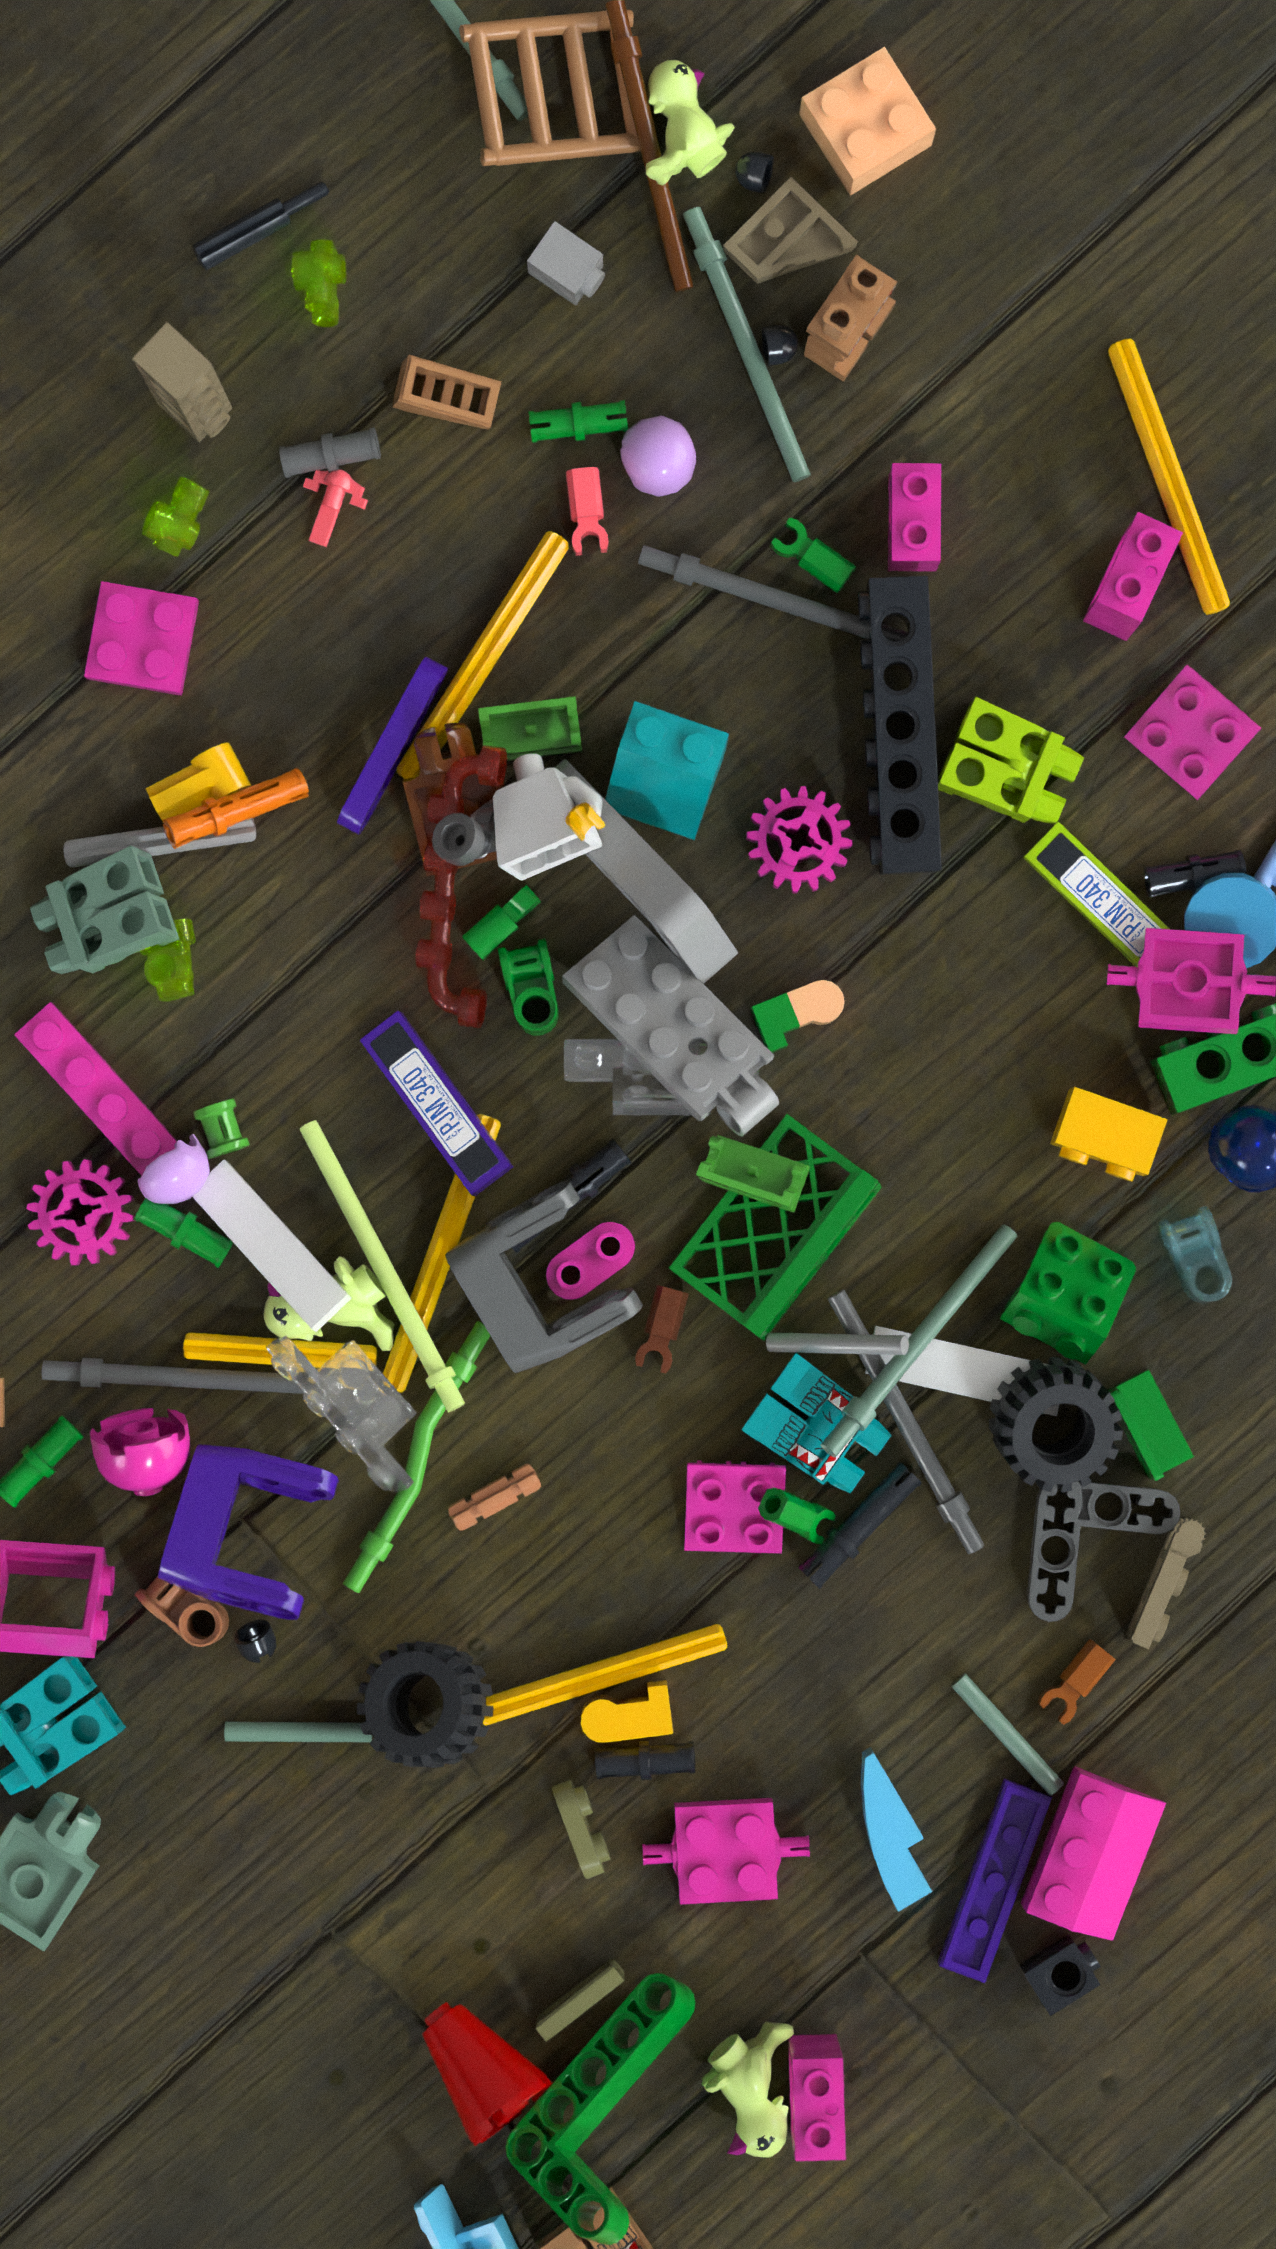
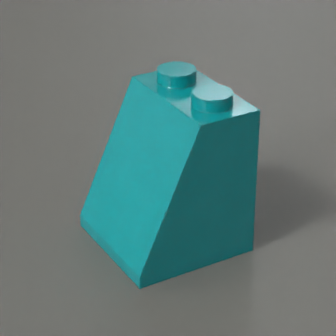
M635 701L618 748L605 800L619 815L695 841L726 752L729 733Z

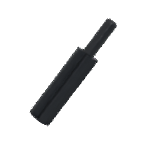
M319 182L282 204L276 198L197 243L192 244L198 262L207 271L291 224L289 216L328 195L329 190L326 184Z

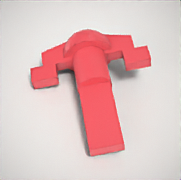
M335 470L330 473L329 471H315L313 479L306 478L303 484L304 488L315 492L319 491L321 483L327 485L308 540L327 547L346 492L352 494L349 503L351 505L365 509L368 500L362 498L365 488L343 470Z

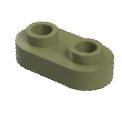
M571 1779L552 1786L559 1812L584 1877L589 1879L604 1873L603 1862L611 1860L601 1831L595 1834L591 1832L586 1816L592 1814L593 1809L584 1786L575 1788Z

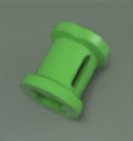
M235 1099L215 1103L193 1112L195 1120H201L210 1147L206 1151L208 1159L226 1155L250 1145L248 1138L242 1137L233 1111L237 1106ZM218 1120L220 1121L225 1138L223 1137Z

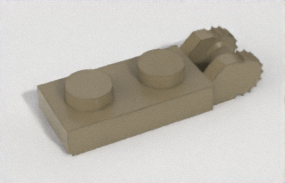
M1187 1517L1184 1519L1179 1518L1173 1530L1169 1531L1125 1634L1126 1639L1132 1643L1149 1649L1152 1640L1160 1642L1170 1619V1615L1164 1613L1171 1595L1178 1597L1181 1594L1188 1578L1189 1570L1183 1568L1188 1557L1200 1553L1203 1546L1201 1542L1205 1540V1528L1202 1527V1523L1197 1522L1198 1520L1195 1519L1193 1521L1192 1518L1187 1519Z

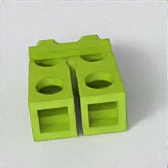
M975 697L967 708L953 743L955 744L951 747L938 777V790L950 795L955 794L996 812L1011 816V818L1023 823L1032 818L1036 821L1055 824L1061 815L1066 799L1043 789L1048 776L1052 774L1070 783L1074 782L1084 757L1071 748L1062 745L1065 737L1049 732L1036 724Z

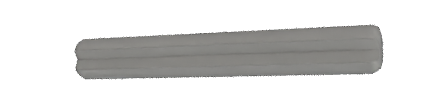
M251 818L228 827L227 832L215 837L213 834L190 841L176 849L169 843L164 828L156 827L67 840L64 842L63 850L66 864L70 867L92 865L130 845L150 853L151 856L252 842L256 839V827L254 819Z

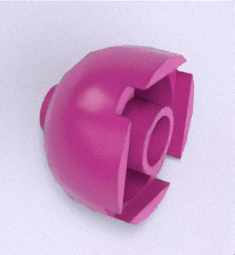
M142 1408L125 1411L100 1421L101 1431L97 1433L92 1428L89 1432L98 1471L109 1483L123 1490L133 1491L137 1496H150L159 1493L163 1489L162 1486L173 1481L182 1472L189 1458L190 1436L186 1416L176 1410L167 1409L168 1418H151L154 1414L153 1408Z

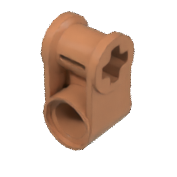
M158 1576L146 1590L140 1588L135 1593V1596L143 1606L161 1621L167 1623L192 1646L203 1647L213 1644L224 1637L228 1630V1613L219 1602L205 1599L175 1585L162 1598L163 1593L172 1584L159 1579ZM198 1610L210 1612L215 1619V1630L209 1637L201 1636L193 1628V1616Z

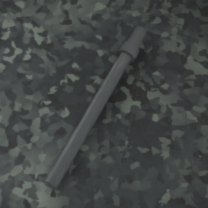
M645 545L642 548L638 564L674 575L673 581L692 586L693 582L869 640L868 621H859L858 615L700 564V558L682 553L681 557ZM881 623V631L886 639L899 642L906 638V631Z
M845 1289L827 1298L846 1334L869 1335ZM858 1354L873 1381L886 1366L881 1355ZM896 1384L883 1401L938 1500L935 1506L943 1521L951 1523L967 1554L974 1553L981 1549L984 1543L967 1514L970 1507L962 1492H955Z
M85 1357L82 1358V1362L43 1360L42 1380L80 1382L81 1387L101 1388L102 1383L316 1395H336L337 1376L105 1364L103 1358Z

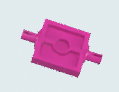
M1146 928L1144 952L1138 962V967L1108 964L1107 985L1136 986V992L1140 1000L1138 1025L1140 1028L1237 1034L1240 1006L1245 995L1254 994L1275 997L1276 994L1275 975L1247 974V968L1243 960L1244 934Z
M772 1798L675 1803L676 1828L671 1839L672 1843L642 1844L643 1865L673 1863V1868L679 1880L680 1904L778 1899L777 1871L781 1857H810L809 1835L802 1837H779L774 1824Z

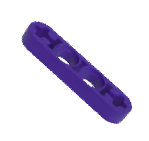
M428 657L422 660L338 817L337 824L358 835L364 830L443 684L448 672L447 667Z

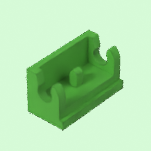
M576 696L478 708L483 750L486 759L498 757L499 762L516 760L518 757L526 754H538L541 757L582 752Z
M720 1135L710 1138L708 1157L706 1161L700 1163L696 1174L702 1182L793 1213L795 1212L810 1169L809 1165Z

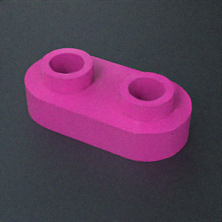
M606 1222L596 1226L551 1260L546 1273L550 1289L557 1296L564 1299H578L586 1295L630 1262L635 1250L632 1234L626 1227L615 1222ZM607 1237H614L620 1243V1250L614 1256H607L601 1250V1243ZM569 1265L577 1267L580 1271V1279L573 1285L566 1284L561 1278L562 1270Z

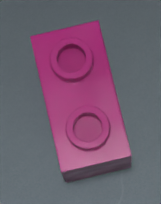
M892 463L889 472L888 571H937L941 561V464Z

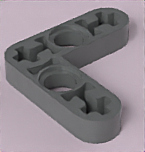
M1078 1481L1073 1482L1072 1491L1064 1492L1066 1496L1073 1499L1072 1506H1066L1062 1510L1061 1522H1072L1071 1531L1067 1532L1057 1527L1043 1529L1044 1519L1054 1522L1055 1509L1047 1504L1046 1500L1047 1496L1056 1495L1058 1487L1054 1484L1051 1492L1039 1489L1036 1498L1027 1587V1604L1030 1610L1037 1617L1048 1622L1058 1621L1070 1612L1074 1598L1081 1526L1151 1534L1166 1533L1175 1527L1180 1517V1506L1176 1498L1169 1492L1156 1488L1092 1482L1082 1487ZM1105 1492L1115 1493L1121 1500V1512L1112 1520H1103L1095 1512L1094 1505L1096 1499ZM1138 1494L1135 1504L1152 1506L1155 1498L1160 1497L1161 1504L1170 1510L1169 1516L1160 1517L1159 1525H1152V1517L1134 1513L1135 1524L1127 1523L1132 1510L1129 1495ZM1051 1536L1062 1537L1068 1544L1067 1557L1057 1564L1046 1562L1041 1555L1043 1542ZM1039 1568L1053 1573L1067 1571L1065 1581L1055 1577L1054 1589L1058 1595L1063 1596L1062 1604H1054L1052 1612H1045L1044 1604L1037 1601L1038 1593H1046L1048 1587V1578L1046 1576L1038 1578Z

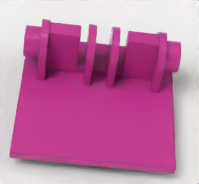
M1187 664L1124 738L1198 800L1259 732L1261 727Z
M697 1460V1463H687L684 1551L782 1553L783 1527L765 1520L760 1515L758 1507L767 1489L778 1488L785 1491L786 1466L775 1465V1462H770V1465H751L741 1461V1464H731V1461H726V1464L702 1463V1460Z

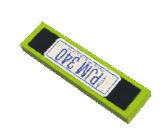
M1059 821L1023 857L1135 967H1138V962L1144 952L1146 928L1169 929Z

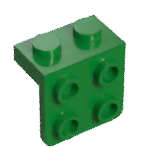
M1053 1222L1047 1228L1023 1282L1007 1302L1000 1319L1012 1325L1019 1333L1032 1336L1055 1348L1062 1356L1075 1359L1086 1365L1107 1338L1136 1272V1266L1131 1260L1062 1223Z

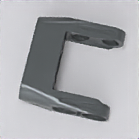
M569 1180L549 1187L490 1220L445 1254L454 1276L514 1373L564 1356L630 1319L643 1306L632 1287L622 1290L611 1289L547 1324L504 1251L562 1220L567 1211L579 1201L580 1197Z

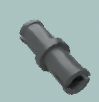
M375 428L333 437L332 433L321 435V440L280 447V460L285 477L289 478L292 475L326 468L330 473L339 470L341 465L370 459H381Z

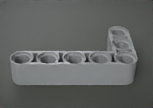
M564 759L555 767L567 777H578L598 793L567 760ZM601 796L602 810L600 817L605 822V827L600 830L596 828L601 839L602 847L585 853V855L653 925L671 952L704 984L734 958L738 951L698 895Z

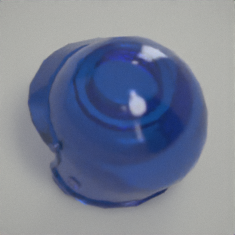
M1243 1106L1227 1113L1214 1126L1208 1141L1209 1157L1215 1168L1231 1183L1242 1190L1259 1193L1276 1187V1111L1263 1106Z

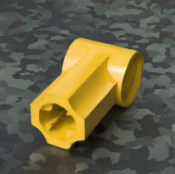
M223 743L199 754L191 760L190 766L147 787L146 790L163 822V819L201 806L202 800L210 797L217 800L248 788L251 784L230 743Z

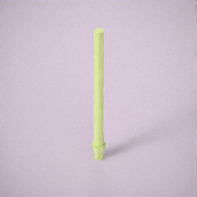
M317 1120L305 1124L299 1130L429 1376L425 1379L430 1389H436L448 1413L458 1409L465 1402L452 1379L456 1376L452 1366H445Z

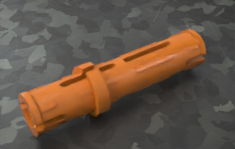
M295 768L278 777L242 789L229 796H224L217 800L213 797L202 800L199 807L163 819V828L169 843L176 849L190 841L213 834L215 837L227 832L228 827L272 811L290 802L307 798L309 796L308 786L302 772Z

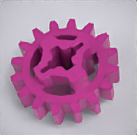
M801 786L797 798H791L789 792L784 788L780 790V803L775 804L769 798L763 800V806L767 811L765 816L753 813L751 821L760 828L759 831L747 832L746 840L757 843L758 848L750 851L748 857L749 860L761 859L763 861L757 873L760 877L770 872L775 875L774 888L778 889L786 880L791 882L792 893L797 894L801 883L807 882L809 888L814 892L818 890V877L823 876L829 882L835 880L836 876L831 869L833 864L845 867L848 860L839 854V850L848 849L852 846V840L841 837V832L850 827L849 820H836L835 816L841 808L839 803L831 805L829 808L823 805L825 792L820 791L815 799L812 800L808 798L806 787ZM790 809H805L801 817L785 821L780 817L776 818L779 814ZM820 817L829 827L832 845L820 837L817 828ZM799 829H803L808 832L806 840L812 846L811 848L802 846L798 852L793 851L790 848L792 840L786 834L796 835ZM766 835L778 842L782 854L778 863L774 861L768 851ZM809 859L818 863L822 862L821 865L810 871H793L797 863Z
M83 1159L80 1170L76 1171L71 1161H65L62 1165V1175L59 1176L58 1173L49 1169L45 1172L46 1178L50 1182L47 1187L41 1185L33 1186V1191L41 1196L39 1203L27 1204L28 1210L38 1213V1219L29 1223L28 1227L31 1230H42L44 1235L36 1243L39 1247H46L50 1244L55 1246L51 1258L60 1260L68 1252L70 1253L71 1265H79L83 1254L87 1255L91 1264L100 1263L99 1251L101 1249L109 1255H115L117 1250L112 1241L115 1238L121 1240L129 1239L130 1235L121 1227L123 1222L134 1221V1215L124 1212V1206L134 1201L132 1195H120L118 1190L126 1182L123 1178L119 1177L111 1182L107 1179L110 1174L109 1166L102 1165L94 1173L92 1172V1161ZM82 1179L90 1180L100 1185L108 1195L95 1197L88 1193ZM62 1187L64 1197L58 1208L50 1211L52 1199ZM77 1200L82 1205L101 1206V1208L92 1210L91 1214L85 1216V1225H83L81 1220L61 1219L77 1209ZM113 1214L109 1229L99 1239L98 1228L106 1215ZM65 1227L74 1232L80 1246L63 1240L55 1232V1229Z

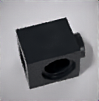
M1069 1934L1019 1965L1050 2016L1101 1985L1093 1973L1101 1966L1085 1941L1076 1946ZM1062 1961H1070L1076 1964V1974L1067 1983H1057L1051 1979L1054 1966Z

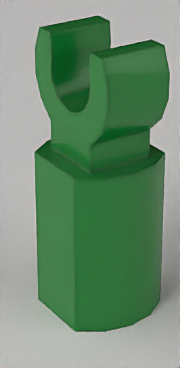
M789 518L785 526L796 534V542L791 545H785L780 540L774 538L771 542L772 549L779 556L786 558L796 557L800 560L798 565L838 593L850 578L856 566L818 538L812 541L807 537L803 524L797 519Z
M526 885L502 908L497 904L462 938L484 961L519 929L516 923L531 912L541 901Z
M778 1488L767 1489L758 1507L760 1515L765 1520L798 1533L815 1544H822L825 1539L816 1532L818 1523L824 1518L834 1521L836 1517L833 1511L818 1503H810Z

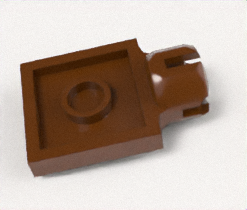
M465 723L444 724L450 750L445 752L440 750L435 727L417 734L414 746L420 766L419 773L411 778L403 779L426 876L497 859L495 851L488 853L484 858L475 859L465 866H456L439 857L434 851L432 844L433 832L437 824L444 817L452 813H462L471 818L470 815L488 801L493 800L497 790L505 787L498 757L486 759L480 758L477 755L471 731Z

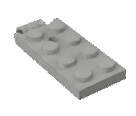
M635 915L562 976L563 984L698 1121H702L716 1107L718 1114L725 1124L734 1133L743 1136L779 1105V1100L771 1087L759 1076L754 1075L764 1064L767 1065L773 1060L774 1054ZM700 1040L707 1045L708 1049L701 1055H695L690 1052L688 1047L691 1042Z

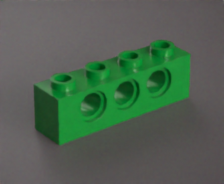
M1276 1003L1251 1012L1253 1022L1239 1027L1237 1034L1206 1032L1207 1040L1191 1046L1187 1037L1159 1047L1162 1056L1151 1060V1064L1171 1115L1276 1077ZM1247 1035H1255L1264 1043L1265 1053L1258 1062L1247 1059L1243 1054L1242 1043ZM1202 1052L1214 1054L1219 1061V1072L1213 1079L1205 1078L1197 1071L1196 1060Z

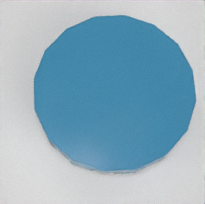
M1222 873L1205 880L1191 896L1185 909V931L1244 934L1243 960L1246 968L1261 963L1275 949L1276 895L1266 884L1263 885L1260 881L1255 880L1254 877L1244 873Z

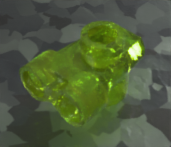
M314 240L310 244V251H295L292 256L294 287L296 291H306L305 308L312 312V323L320 327H333L338 324L339 300L337 299V284H345L347 275L345 257L343 254L337 253L333 242L330 240Z
M180 476L172 494L171 504L156 499L151 505L143 523L142 535L155 540L154 545L158 549L177 557L182 547L190 550L200 531V523L196 522L195 519L198 512L202 511L210 491L202 485Z
M191 919L173 920L179 940L164 946L156 944L140 951L141 955H147L144 965L145 977L150 984L156 987L160 1001H172L194 995V974L190 945L194 944L196 939ZM176 968V973L171 979V973Z

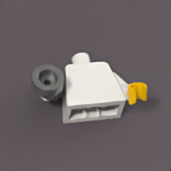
M526 754L518 757L513 762L517 782L497 790L493 800L488 801L470 815L471 818L462 813H452L444 817L437 824L432 837L434 851L439 857L453 865L465 866L475 859L484 858L488 853L496 851L498 866L522 881L602 847L601 839L596 828L600 830L605 827V822L600 817L602 798L578 777H567L556 768L544 769L540 755Z

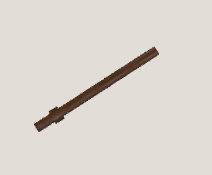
M613 0L605 4L614 39L610 43L614 64H620L646 171V164L661 157L662 154L638 60L643 55L638 36L632 35L624 0ZM647 176L675 292L691 289L693 288V282L669 183L667 182L662 186L657 184L656 180L650 179Z

